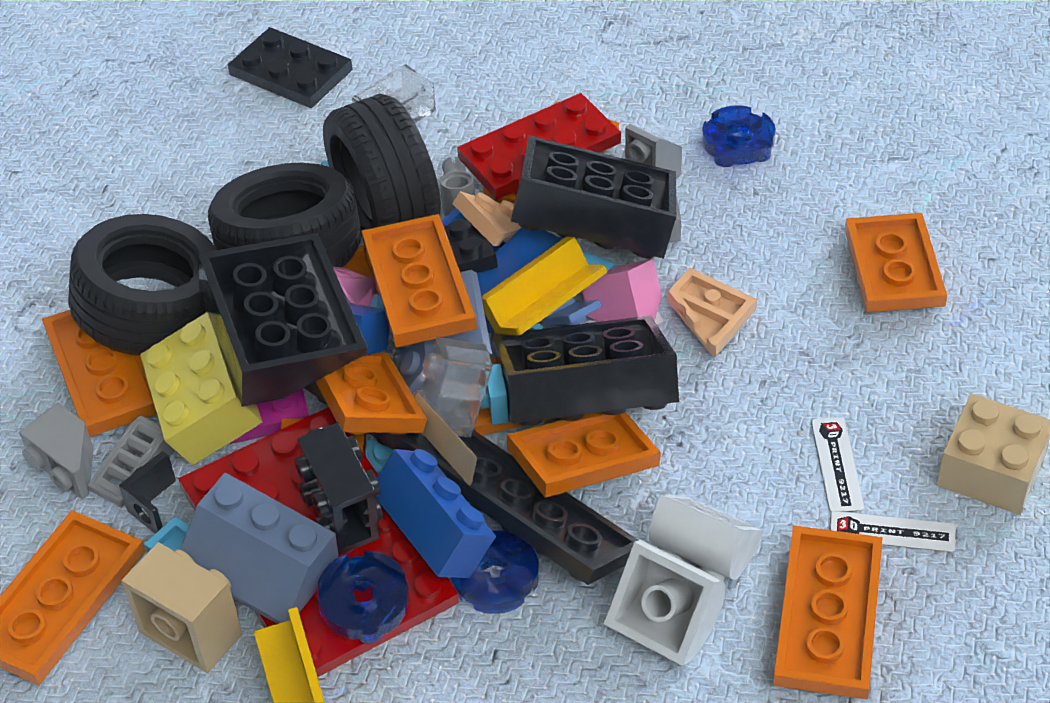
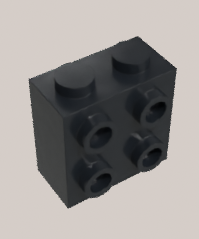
M338 422L325 428L313 429L306 435L297 438L300 457L294 459V464L302 481L298 483L300 495L307 508L314 506L318 514L315 517V522L336 533L338 555L380 539L378 521L383 519V513L376 496L381 494L380 486L371 469L364 471L360 463L363 460L362 453L354 436L347 438Z

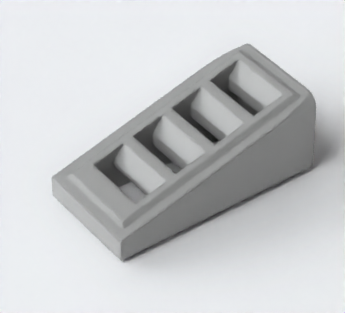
M138 416L89 482V491L122 508L125 503L120 488L109 481L114 477L123 482L137 468L144 466L160 452L164 451L170 457L176 451L165 442L161 426L143 416ZM138 452L143 456L139 458L135 456V454ZM127 466L133 470L130 473L122 468Z

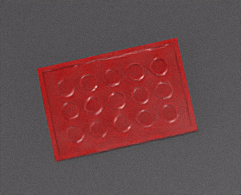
M327 407L179 477L180 488L195 511L198 503L222 475L227 473L315 522V517L318 514L314 506L310 508L305 506L298 489V483L302 481L294 464V459L300 457L297 438L306 435L313 429L325 428L337 423L330 408ZM344 432L347 438L352 436L350 433ZM361 450L363 460L360 463L364 471L371 469L376 478H378L379 475ZM381 504L383 519L378 521L380 539L338 555L339 563L299 612L317 677L459 603V594L448 577H438ZM254 611L264 628L276 625L275 622Z

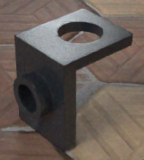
M164 451L160 452L144 466L137 468L131 476L119 484L127 512L155 534L163 525L158 509L151 501L176 481L170 457Z

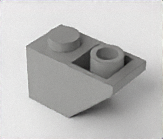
M629 124L625 127V159L676 171V179L681 175V146L635 125Z
M57 402L19 431L25 447L22 455L33 469L39 471L42 468L46 471L59 489L64 492L69 489L83 500L89 495L88 484L91 480L94 448L85 422Z

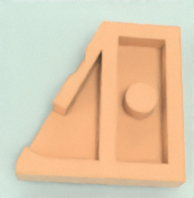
M460 191L452 203L493 246H499L502 240L507 242L521 228L518 223L510 222L514 204L509 201L503 200L502 203H498L483 193H477L474 196Z
M689 268L668 291V303L710 355L715 357L751 317L757 307L756 298L692 268Z

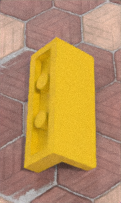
M565 237L481 296L484 313L495 333L521 335L608 271L604 264H588L576 238Z
M297 607L288 609L289 621L255 630L254 635L273 703H325Z

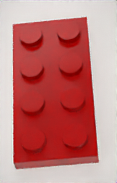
M579 93L457 147L459 160L497 200L517 191L529 136L601 153L621 144V131L582 93Z

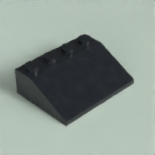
M529 136L510 222L518 223L520 227L530 231L543 229L555 232L561 238L575 237L576 240L580 238L592 241L604 249H615L617 247L629 250L641 258L650 259L658 257L664 259L677 217L676 171Z
M318 233L198 253L199 291L242 407L284 399L367 354V344Z
M651 315L527 330L521 335H492L497 364H501L507 393L508 414L512 423L533 426L542 423L543 419L560 417L563 420H578L583 418L585 414L601 412L605 415H618L624 413L629 408L643 407L648 410H658L665 408L668 403L679 402L677 354Z

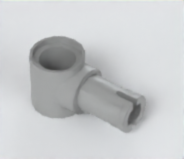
M449 157L442 164L444 175L440 178L442 209L445 217L456 208L452 203L460 191L475 196L473 176L466 172V166L458 157H455V163H452V159Z

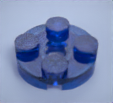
M743 105L726 106L717 109L712 113L711 120L707 123L705 120L702 126L703 147L709 155L714 157L715 164L720 167L765 162L770 159L771 151L775 144L776 128L773 120L763 112L762 117L751 113L752 107ZM739 133L741 136H734L733 134Z
M495 530L492 532L496 537L470 578L451 577V583L458 592L459 599L462 601L463 597L467 602L474 605L475 610L488 614L506 613L517 609L525 603L524 598L530 594L532 589L534 593L539 583V561L533 547L514 534ZM492 566L504 568L500 570L499 577H491L490 572L485 570Z
M364 551V556L349 558V554L341 556L326 567L318 582L319 612L325 623L336 633L347 638L359 639L363 643L379 641L384 634L389 633L400 624L409 608V586L403 568L394 559L380 552ZM367 588L373 589L371 600L367 602L356 601V596L353 594L354 591L364 592Z

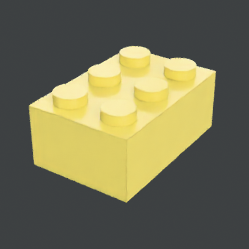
M207 312L140 354L164 440L192 465H195L263 423L257 404L241 406Z

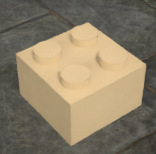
M971 393L943 452L936 486L1021 515L1047 453L1050 441V419Z
M158 542L121 580L139 633L206 673L211 671L243 635L238 619V609L234 604L229 580L215 569L208 571L199 566L186 552L180 549L173 551Z

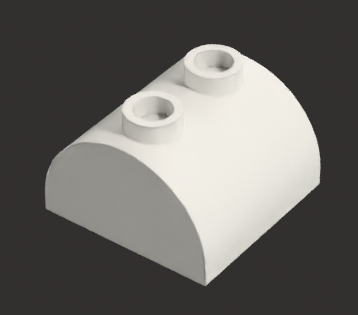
M660 494L650 524L649 540L651 544L660 547V550L684 562L687 559L700 565V570L724 581L725 577L735 580L743 573L758 547L764 530L686 496Z
M643 540L636 541L627 560L604 625L684 666L700 651L716 623L725 597V583Z

